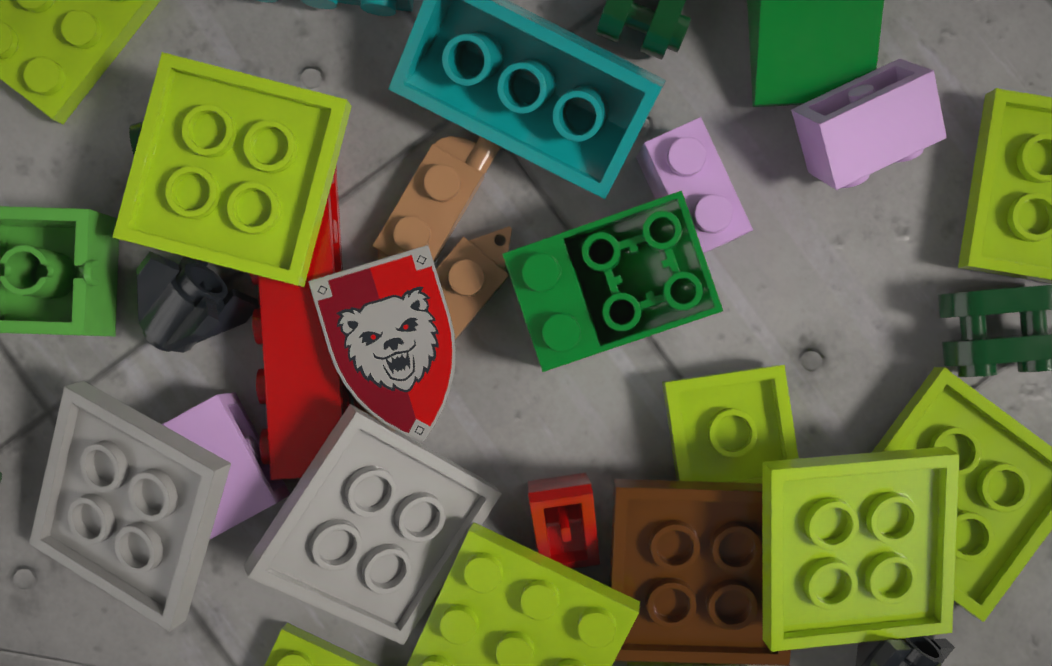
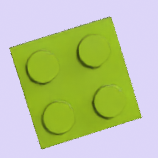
M778 364L662 382L677 481L762 483V462L799 459L785 365Z

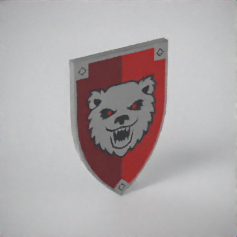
M429 246L419 247L308 281L328 350L345 386L370 414L385 425L406 436L424 442L435 427L446 405L454 377L456 359L455 334L451 316Z

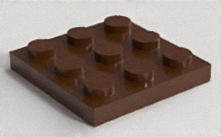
M614 479L609 587L640 601L639 614L615 661L790 666L791 650L771 652L763 641L762 483Z

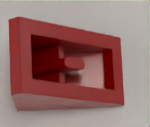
M586 472L528 481V496L538 553L571 569L600 565L593 490Z

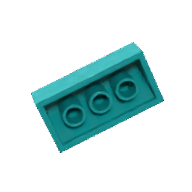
M423 0L388 90L606 199L666 80L508 0Z

